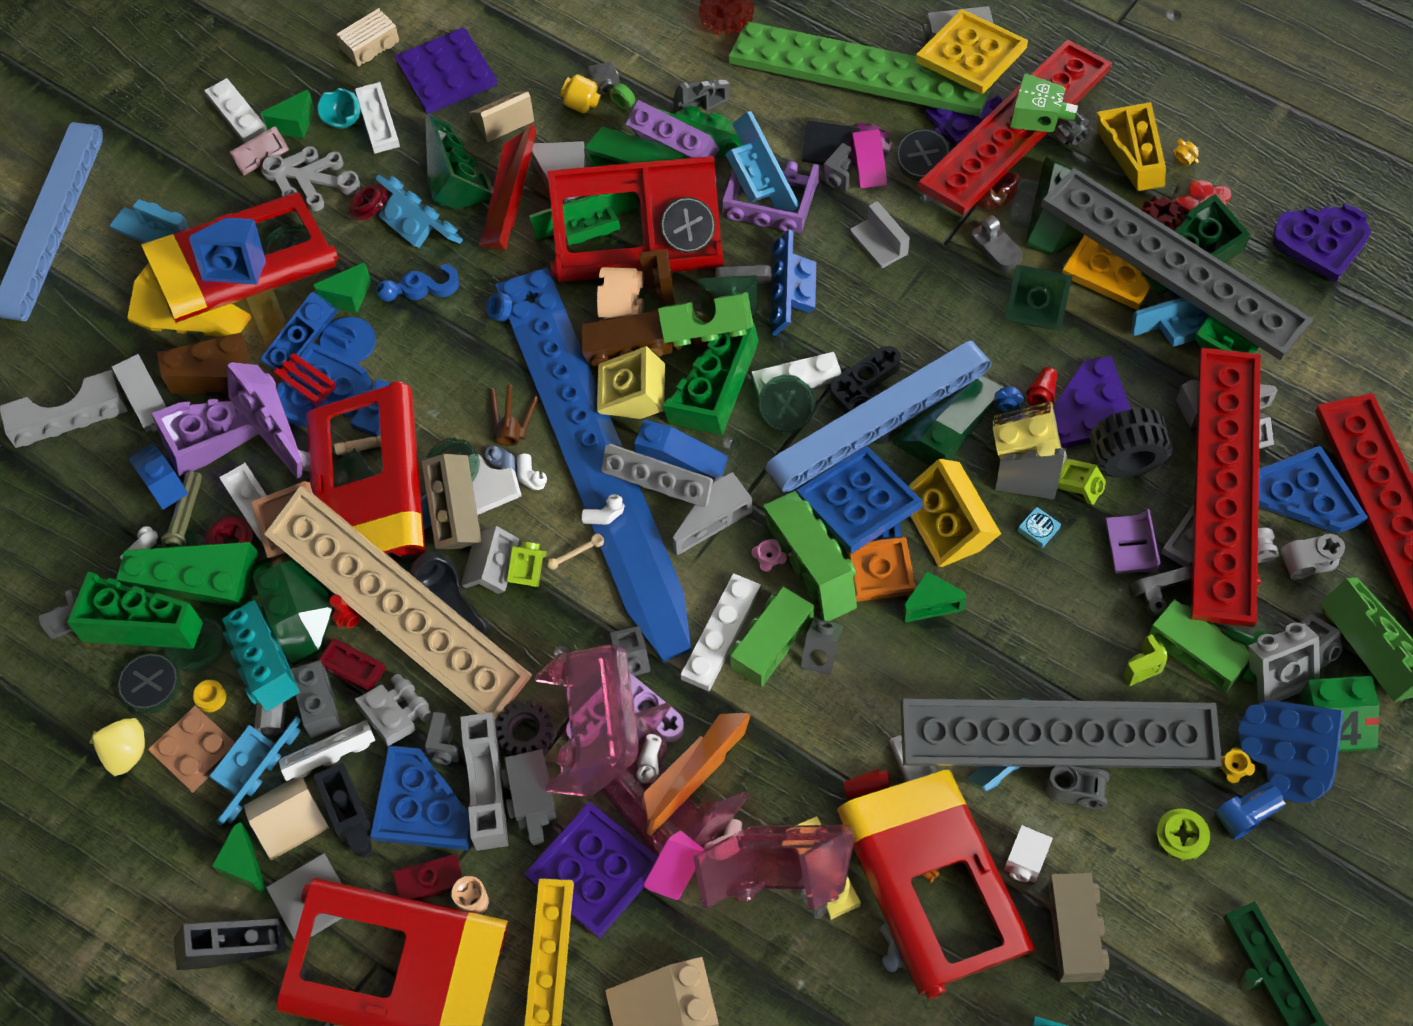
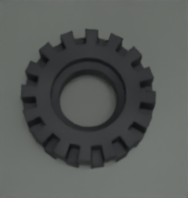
M526 700V705H522L521 701L515 702L517 706L515 708L508 705L506 707L507 713L501 712L499 714L500 721H496L495 725L497 729L496 736L505 755L509 757L541 749L544 755L549 752L548 746L552 747L554 743L552 737H555L549 712L546 709L543 710L542 705L539 703L533 706L532 701ZM522 722H532L535 724L537 733L534 738L524 742L517 740L513 736V731L518 724Z

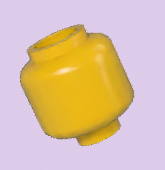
M576 74L572 78L568 77L566 79L560 97L563 98V104L566 107L584 114L588 112L590 107L596 108L601 94L597 93L598 85L596 82Z

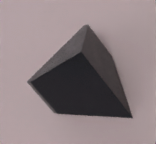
M810 118L807 121L802 162L824 165L842 143L846 144L852 138V132H858L860 128L839 121Z

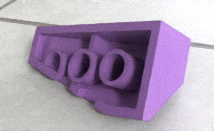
M234 362L228 364L229 399L297 479L302 476V459L279 399L274 379L269 373H264L258 365Z
M210 399L208 403L190 405V402H181L152 413L165 451L178 476L208 465L259 434L232 401L218 402V399Z

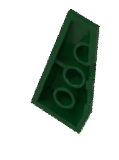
M428 114L425 118L428 186L433 200L441 206L447 205L454 209L491 200L493 187L485 173L477 171L475 168L477 164L475 158L462 150L465 144L449 123Z
M1216 194L1192 208L1183 223L1175 230L1176 233L1224 263L1245 250L1251 235ZM1141 272V276L1158 296L1170 290Z
M982 375L909 420L895 438L893 444L930 466L938 459L952 461L993 406V402L996 401L995 393L1003 387Z

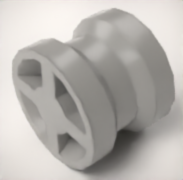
M1258 528V563L1271 561L1279 554L1277 546L1273 545L1272 541L1275 537L1273 530L1270 528Z

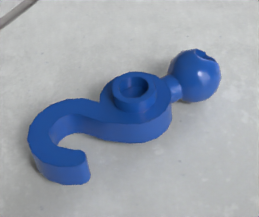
M443 264L441 265L442 274L449 279L444 284L434 282L422 272L412 271L405 274L400 283L395 284L391 280L381 281L377 285L376 293L383 301H392L398 294H403L407 299L419 300L425 297L428 292L437 297H447L458 289L459 277L455 268L451 265Z

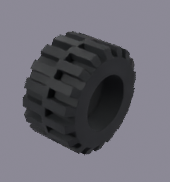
M1135 408L1112 414L1098 422V425L1093 427L1089 436L1098 468L1103 475L1109 477L1124 478L1149 472L1166 462L1173 450L1163 416L1158 411L1150 410L1149 408Z

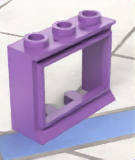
M640 100L637 101L626 123L642 139L659 142L689 158L714 156L715 159L719 151L710 135Z
M789 161L785 171H782L790 186L806 189L798 214L736 201L741 184L733 170L723 198V216L733 221L750 222L761 227L768 226L782 229L785 232L790 229L793 232L802 234L816 186L819 183V165L813 164L810 176L798 174V165L793 161Z

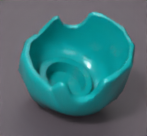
M337 88L333 92H324L317 104L318 115L325 124L333 128L344 129L356 123V120L359 118L360 102L353 92L346 89Z

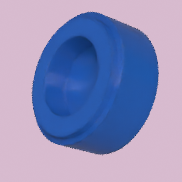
M495 292L488 299L487 314L492 320L505 321L512 310L511 298L507 294Z

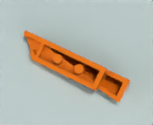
M749 713L720 714L704 738L700 736L644 792L642 805L643 810L646 811L647 834L651 836L723 763L726 753L744 736L750 718Z

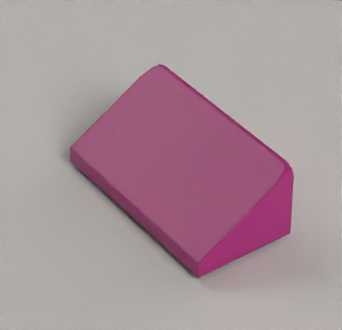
M680 830L665 843L643 886L648 890L669 898L680 899L706 850Z

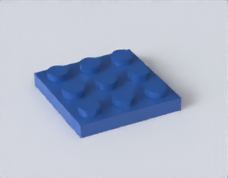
M865 446L796 490L802 501H808L813 515L817 519H821L825 527L851 554L923 508L922 500L868 446Z

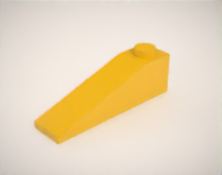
M149 262L134 281L127 316L129 322L151 331L161 332L162 329H170L182 334H186L187 331L203 332L205 336L216 337L242 332L252 318L246 311L233 304H229L175 323Z

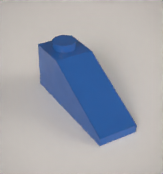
M643 420L634 443L636 453L710 477L713 480L723 476L728 462L727 455L671 426Z
M153 443L128 458L162 509L188 495L175 471Z

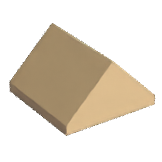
M528 91L514 92L469 112L487 142L534 122L531 98Z
M304 778L291 779L243 805L247 819L270 860L329 829Z

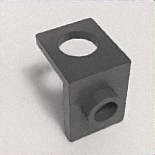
M813 619L806 635L801 668L831 675L836 647L843 630V625ZM816 649L822 650L827 655V661L824 664H816L810 659V653Z

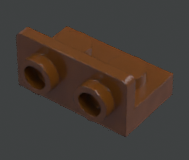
M667 249L640 253L645 288L656 289L657 299L663 300L664 306L675 305L673 280Z

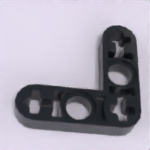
M892 346L881 347L836 377L831 383L830 394L832 400L845 414L856 406L870 400L871 397L867 392L899 370L901 362L900 352ZM883 358H885V359H887V360H890V359L892 358V359H893V363H890L889 361H886V362H884V363L882 364ZM861 371H870L874 377L870 380H862L858 374ZM838 388H841V389H843V390H845V389L848 388V389H849L848 395H847V393L844 392V391H841V392L839 393V392H838ZM893 429L873 441V443H887L892 438Z

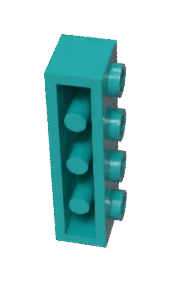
M255 600L232 611L223 618L227 631L223 632V635L228 644L234 648L230 650V653L238 666H241L237 671L244 683L249 685L245 688V691L253 704L259 702L268 712L300 693L281 645L270 628L266 614Z

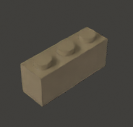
M441 454L423 460L422 467L435 548L462 549L482 543L468 455Z
M1092 873L1052 874L1047 886L1059 983L1100 981L1105 974V970H1109V955L1107 949H1102L1101 937H1104L1105 927L1103 917L1097 915L1096 904L1100 903L1098 883L1093 884Z

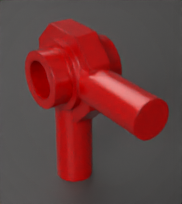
M333 595L330 598V604L335 609L331 618L339 628L344 626L348 629L353 628L360 622L361 615L352 609L340 595Z

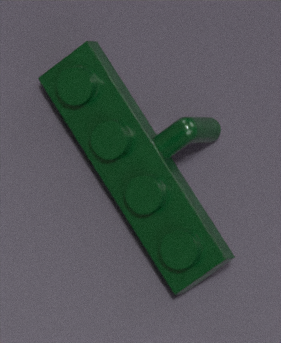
M1254 901L1225 914L1223 919L1251 967L1237 981L1238 988L1242 991H1248L1261 985L1284 1026H1327L1257 903Z

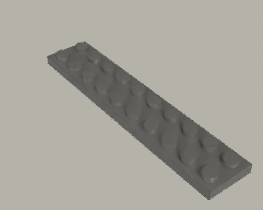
M1075 168L1042 201V208L1280 361L1313 320Z
M902 699L900 701L903 766H1076L1218 769L1222 767L1216 703Z

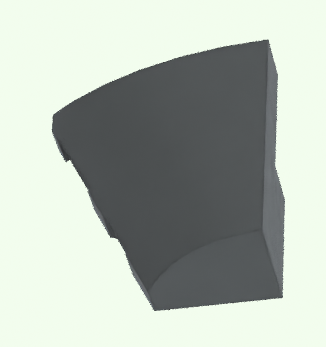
M726 79L680 84L675 90L674 108L678 112L684 106L696 107L702 104L706 111L729 101V83Z
M1057 448L1054 455L1042 457L1038 455L1037 451L1024 454L1001 455L995 491L1055 499L1065 449Z

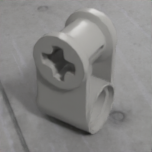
M1325 534L1306 540L1292 541L1280 549V554L1290 578L1299 580L1311 575L1334 570L1345 551V544L1337 535Z

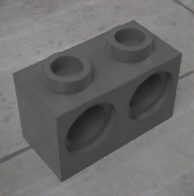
M322 661L291 669L300 693L296 694L303 725L311 739L342 730L329 675Z

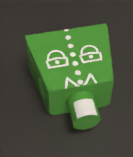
M1024 74L1010 128L1053 132L1055 131L1058 118L1074 122L1078 105L1062 102L1065 93L1063 86Z

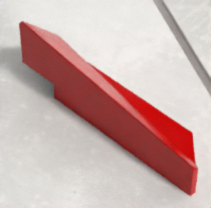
M531 123L527 125L523 132L503 145L487 214V224L479 242L480 247L502 251L507 249L511 228L514 229L537 132Z

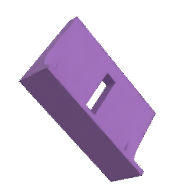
M1147 509L1145 512L1133 516L1106 518L1105 523L1115 574L1158 571L1160 560L1150 510ZM1146 542V545L1119 546V544Z

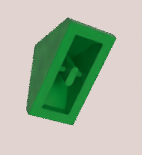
M305 90L260 113L267 130L276 126L280 135L304 139L315 108L309 91Z
M361 263L313 284L316 293H319L338 309L358 313L372 282L366 264Z
M1212 316L1208 317L1195 335V339L1201 348L1254 354L1259 348Z
M927 571L905 603L904 623L964 611L967 599L964 591Z
M242 823L234 825L212 867L220 876L257 892L266 891V886L250 834Z

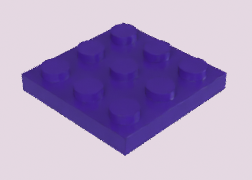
M465 27L394 56L398 67L427 115L498 85L494 73Z
M588 802L524 875L537 888L539 879L572 880L574 888L571 917L600 939L644 888L643 884L658 856L592 803Z

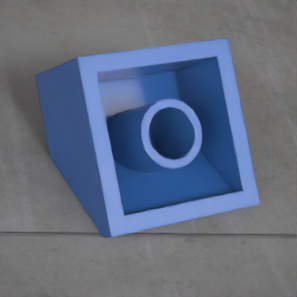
M225 218L190 236L189 241L202 281L257 285L266 260L254 219Z

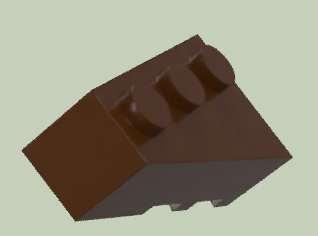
M242 332L157 352L161 377L171 394L206 395V392H222L223 395H228L227 365L232 362L252 364L251 353Z

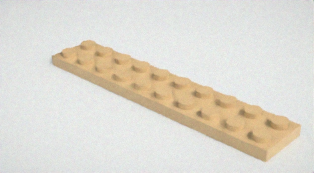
M302 486L298 488L264 533L265 536L333 593L340 595L352 609L476 713L492 712L495 722L498 721L499 714L505 712L506 707L511 704L531 678V673L307 488Z

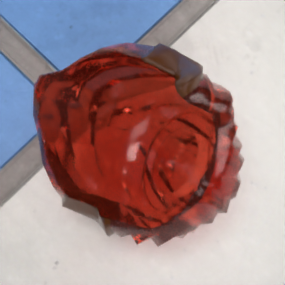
M1007 172L975 205L986 210H998L1009 204L1017 194L1021 179L1020 175Z

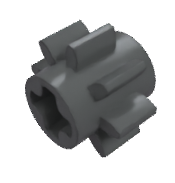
M1077 112L1074 122L1059 118L1056 123L1059 131L1055 136L1068 146L1071 143L1078 145L1085 140L1089 133L1085 127L1089 121L1082 113L1078 114Z

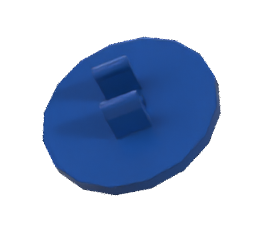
M355 317L341 318L332 322L323 331L320 338V347L355 363L365 360L373 352L376 345V336L371 325L363 319Z

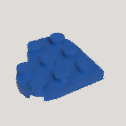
M310 342L300 355V358L333 380L337 387L318 406H315L282 381L276 390L288 423L307 428L306 415L308 411L369 392L373 385L366 370L359 364ZM295 366L297 369H299L301 372H303V373L306 374L308 377H310L311 379H313V380H314L315 382H317L319 385H321L322 387L326 388V386H324L322 383H320V382L317 381L315 378H313L312 376H310L308 373H306L305 371H303L301 368H299L298 366ZM289 372L287 374L316 396L320 394ZM359 409L339 415L351 418L356 415Z
M1278 701L1261 702L1257 705H1251L1247 708L1239 725L1241 748L1254 761L1267 765V778L1270 784L1279 789L1284 799L1295 803H1312L1314 800L1321 798L1333 785L1336 776L1344 711Z

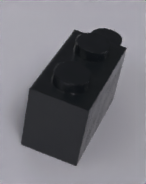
M344 762L313 775L337 835L343 844L348 842L357 857L364 858L372 851V844L367 834L372 831V825L353 779Z

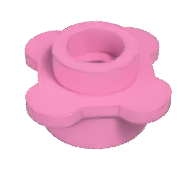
M775 539L765 540L759 546H755L752 549V556L757 558L760 563V569L764 572H769L773 566L784 564L787 561L786 553L781 552V546ZM768 553L772 554L771 557H767L766 555Z

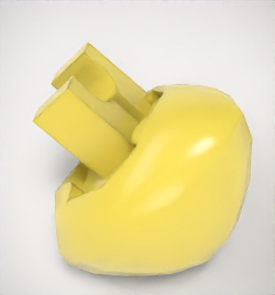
M136 718L123 719L102 728L98 732L94 731L89 743L94 744L98 758L105 769L114 776L127 773L140 760L145 748L144 729Z

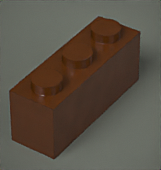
M658 310L582 324V354L591 368L598 367V364L645 346L657 357L672 353V342L664 343Z

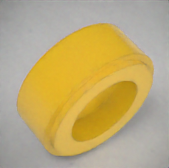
M205 680L195 687L193 700L200 710L214 712L224 705L226 691L218 681Z

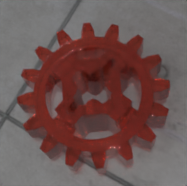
M700 0L699 17H701V23L707 24L708 30L716 28V34H720L722 30H725L727 35H730L731 30L740 33L741 26H747L748 22L753 21L754 3H752V0Z

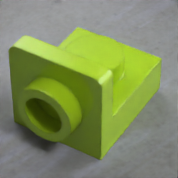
M1066 459L1061 468L1057 489L1083 494L1087 504L1094 505L1099 495L1103 493L1106 481L1098 465Z
M522 541L521 547L512 546L507 582L539 587L543 557H546L547 551L539 550L540 544Z
M1152 634L1145 637L1141 648L1143 653L1135 655L1128 661L1123 677L1129 686L1163 672L1167 662V652L1163 644L1157 642Z

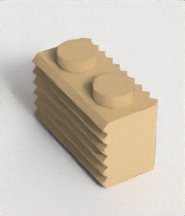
M379 8L336 34L340 49L357 66L371 61L378 53L392 48L399 41L395 24Z

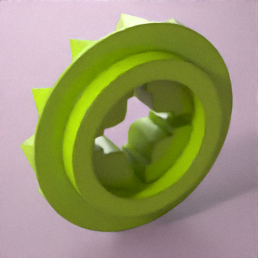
M1171 810L1163 815L1158 823L1156 834L1159 840V847H1163L1169 857L1174 856L1182 861L1192 858L1196 859L1205 852L1209 845L1210 831L1207 823L1200 815L1191 810ZM1182 824L1185 834L1191 835L1190 838H1187L1184 846L1180 842V837L1174 836L1175 833H1178Z

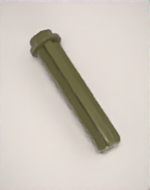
M188 471L185 475L183 486L188 495L177 501L168 532L161 539L164 548L185 547L186 545L184 536L201 484L202 475L199 472Z

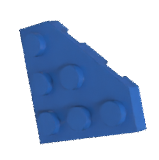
M1321 446L1259 469L1258 507L1338 534L1364 524L1368 518Z
M389 746L370 835L372 841L468 850L471 835L469 811L455 796L452 789L431 765L421 749Z

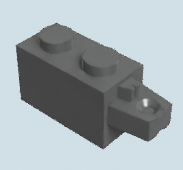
M543 750L505 757L507 769L501 770L504 788H510L512 798L506 799L510 819L516 817L520 830L528 829L532 846L545 844L542 826L548 825L549 821L557 820Z

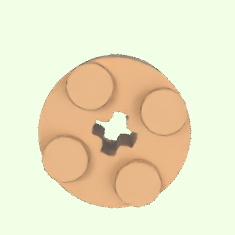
M602 267L599 278H604V284L598 286L597 292L598 317H602L600 321L643 313L644 300L639 298L640 288H643V271H637L636 268Z

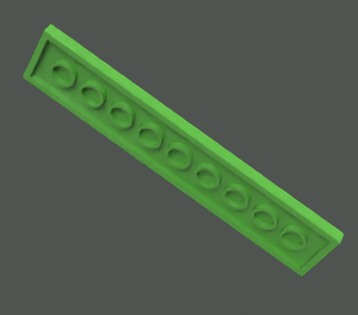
M746 21L729 55V64L979 117L992 88L991 85L983 95L916 63V56L748 21Z

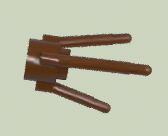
M511 384L507 385L505 415L501 418V421L499 419L496 391L494 388L490 389L494 423L493 438H496L499 444L505 446H515L519 443V439H525L527 426L539 399L538 396L533 397L520 426L518 419L511 417L513 389Z

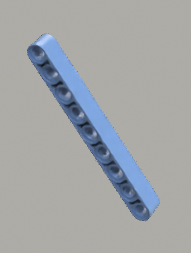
M70 123L0 285V318L18 321L28 320L100 149L103 134L99 125Z
M968 341L777 454L767 463L765 470L783 492H790L981 377L990 368L991 361L973 341Z

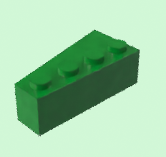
M601 127L584 148L591 167L689 158L659 142L649 141L639 136H632L605 127Z
M754 322L753 327L746 329L747 334L729 337V332L718 334L719 339L712 340L707 344L708 349L702 357L698 356L693 363L692 371L686 379L682 378L676 386L677 391L672 398L668 397L663 404L669 424L723 435L759 343Z
M250 542L127 550L123 553L116 580L128 587L137 586L143 588L145 592L241 608L246 602L258 551Z
M88 571L67 624L82 642L194 649L203 622L188 602L159 593L154 595L145 592L143 588L137 586L128 587L122 585L118 580L111 578L106 580Z

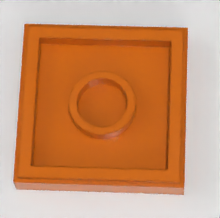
M906 536L872 540L852 554L846 549L848 559L851 560L856 570V575L853 576L856 602L909 596L916 589Z

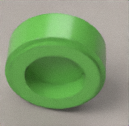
M617 83L610 90L611 100L620 109L628 110L636 101L632 91L622 83Z

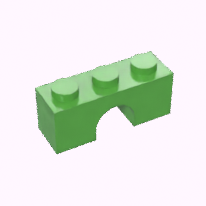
M748 292L715 298L716 313L711 322H704L697 318L692 302L659 308L664 343L673 342L674 347L691 344V338L701 337V341L706 342L719 339L718 334L729 332V337L747 334L746 329L754 326Z

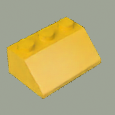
M938 459L908 486L922 500L923 508L910 516L938 567H944L980 552L1001 534L960 462Z

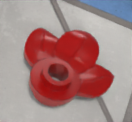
M1194 180L1189 186L1190 194L1178 197L1176 201L1178 205L1183 206V210L1190 212L1192 208L1216 194L1227 206L1226 202L1231 199V191L1225 185L1214 188L1211 183L1205 180Z

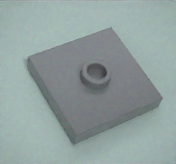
M325 853L266 887L294 939L304 907V903H301V895L305 884H311L314 878L342 884ZM319 914L315 919L311 937L342 918Z

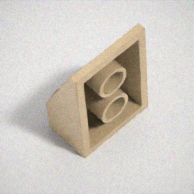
M702 957L668 965L605 990L613 1026H719Z

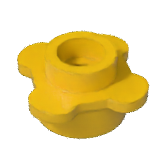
M1178 139V147L1173 151L1176 159L1185 166H1189L1191 163L1198 164L1197 156L1199 151L1197 147L1190 141L1184 142L1182 139Z
M1232 748L1226 756H1221L1222 767L1219 769L1224 771L1226 780L1231 784L1239 783L1240 778L1245 775L1251 776L1255 771L1254 764L1251 763L1249 756L1241 748ZM1236 763L1238 768H1234L1232 764Z

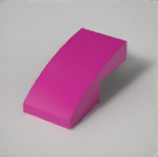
M879 129L852 132L859 188L887 185Z

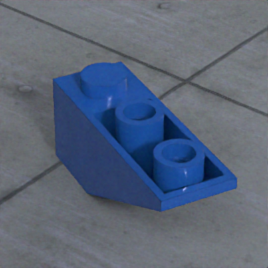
M311 292L260 359L272 369L276 370L278 368L281 370L283 368L282 363L285 360L289 362L291 360L290 356L293 353L300 357L309 343L315 342L339 312V309L319 293Z

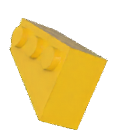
M1151 102L1097 112V133L1137 191L1165 187L1166 165Z

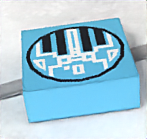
M1036 507L1019 526L1018 532L1042 549L1060 529L1061 524Z

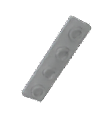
M613 444L606 445L602 464L603 473L701 507L709 504L713 483L712 478Z

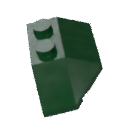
M1046 157L1042 166L1025 245L1051 255L1062 248L1082 240L1084 234L1041 207L1046 195L1072 170L1071 167Z
M287 553L274 558H265L257 562L253 572V579L270 628L291 664L295 665L320 653L335 610L330 604L331 597L327 587Z

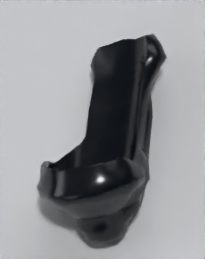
M426 552L420 555L410 566L409 573L478 631L486 635L489 630V623L477 613L475 608L461 593L459 575L453 560L440 552Z

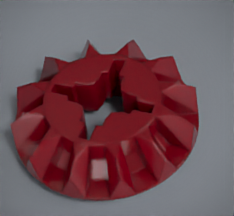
M372 184L364 187L352 199L349 207L350 215L358 221L368 220L373 214L377 215V211L384 207L383 203L388 199L386 196L388 191L381 184Z
M1165 195L1162 198L1153 196L1150 201H1145L1141 208V211L1173 231L1177 227L1179 228L1185 219L1183 206L1178 205L1176 199L1168 200ZM1164 210L1168 211L1167 215L1164 214L1163 216L1157 218L1159 212H1163Z
M226 517L218 520L209 528L205 541L206 545L226 544L223 538H231L234 535L238 541L235 543H252L255 537L247 521L239 517Z

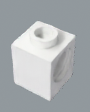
M1021 825L1004 870L1010 872V876L1018 881H1031L1035 883L1053 838Z

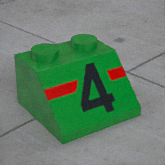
M1372 676L1307 681L1299 694L1301 705L1344 711L1339 752L1376 750L1378 748L1380 705Z

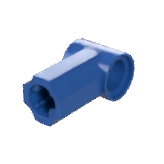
M1267 782L1242 798L1236 796L1216 809L1214 814L1233 840H1237L1256 828L1259 822L1281 810L1286 804L1279 789Z

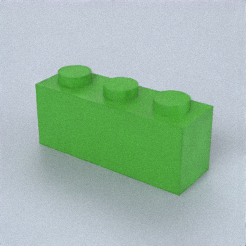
M784 586L777 595L773 593L769 597L764 607L766 610L760 618L757 616L753 618L747 628V635L742 641L738 639L729 652L731 669L761 688L814 618V605Z
M1176 600L1170 604L1153 624L1149 635L1152 634L1157 642L1163 644L1167 653L1224 694H1226L1249 664V652L1243 644L1232 641L1212 623L1192 620L1191 607L1180 604Z

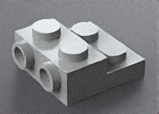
M1291 623L1286 626V631L1276 635H1261L1258 638V642L1248 646L1250 670L1257 676L1258 701L1260 703L1282 701L1299 694L1308 680L1320 679L1319 636L1305 623Z

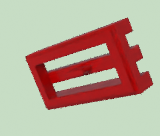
M293 353L290 356L291 360L289 362L285 360L282 363L283 368L281 370L277 368L274 374L276 378L315 406H318L337 386L333 380ZM295 366H298L299 368H301L303 371H305V372L308 373L310 376H312V377L315 378L317 381H319V382L322 383L324 386H326V388H324V387H322L321 385H319L317 382H315L313 379H311V378L308 377L306 374H304L303 372H301V371H300L299 369H297ZM289 372L320 394L316 396L287 374Z

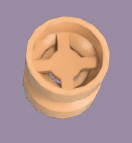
M465 876L454 884L452 898L458 910L480 915L485 912L489 904V897L478 878Z

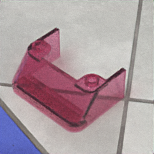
M611 644L560 653L535 675L536 682L566 686L571 739L558 752V764L561 767V773L546 785V792L592 797L631 766L637 757L638 738L627 652L624 647Z
M668 703L634 713L596 770V782L600 790L657 856L660 855L667 840L680 830L703 847L727 827L749 797L744 791L720 802L716 800L707 801L700 808L688 797L651 836L647 834L646 811L643 810L642 798L644 792L654 782L643 784L637 779V763L646 736L654 734L662 740L657 753L659 768L657 779L666 771L661 762L667 754V743L656 728L671 708Z
M755 826L743 829L694 855L693 858L703 908H709L727 897H736V901H748L755 898V893L762 889H805L809 910H816L827 902L839 899L838 895L844 892L854 844L852 826Z

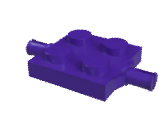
M997 95L986 101L980 117L932 107L926 110V119L934 126V129L930 131L936 132L956 147L1003 100Z

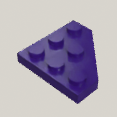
M1112 356L1084 361L1054 405L1053 409L1062 448L1091 443L1089 436L1093 427L1098 425V422L1112 414L1131 409Z

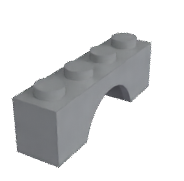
M112 370L84 378L79 393L71 401L58 407H41L34 404L28 397L0 406L5 434L15 448L28 446L36 441L59 436L64 432L83 428L91 423L114 418L119 414L128 412L121 385Z
M493 713L460 717L462 741L470 789V806L468 811L471 840L476 851L509 846L499 742L496 736L497 729Z

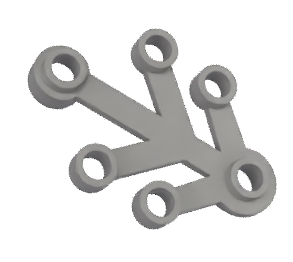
M311 146L286 159H282L278 155H271L263 161L261 169L266 179L277 182L282 191V197L297 192L295 188L290 186L286 177L296 179L305 193L308 207L312 211L321 210L324 207L322 195L316 192L311 182L339 188L347 196L355 195L360 189L358 175L353 171H345L338 177L318 173L326 168L332 170L340 169L344 164L339 152H331L319 160L316 148ZM302 162L308 164L302 168L294 167Z

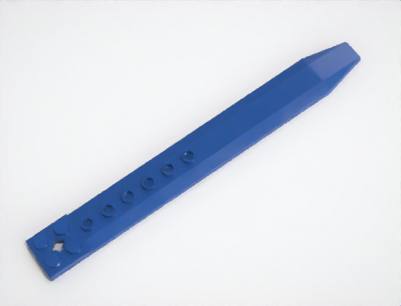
M548 267L495 284L497 292L507 294L511 298L512 310L508 320L584 509L601 510L607 505L606 500L610 495L616 494L622 497V503L625 506L621 515L610 524H591L594 534H601L604 538V544L600 546V549L627 616L636 627L640 626L643 637L662 662L691 652L684 591L638 484L602 472L606 445L613 444L621 448L623 446L610 415L600 414L597 411L598 387L582 354V349ZM530 296L536 297L535 302L531 304L529 301L524 300Z

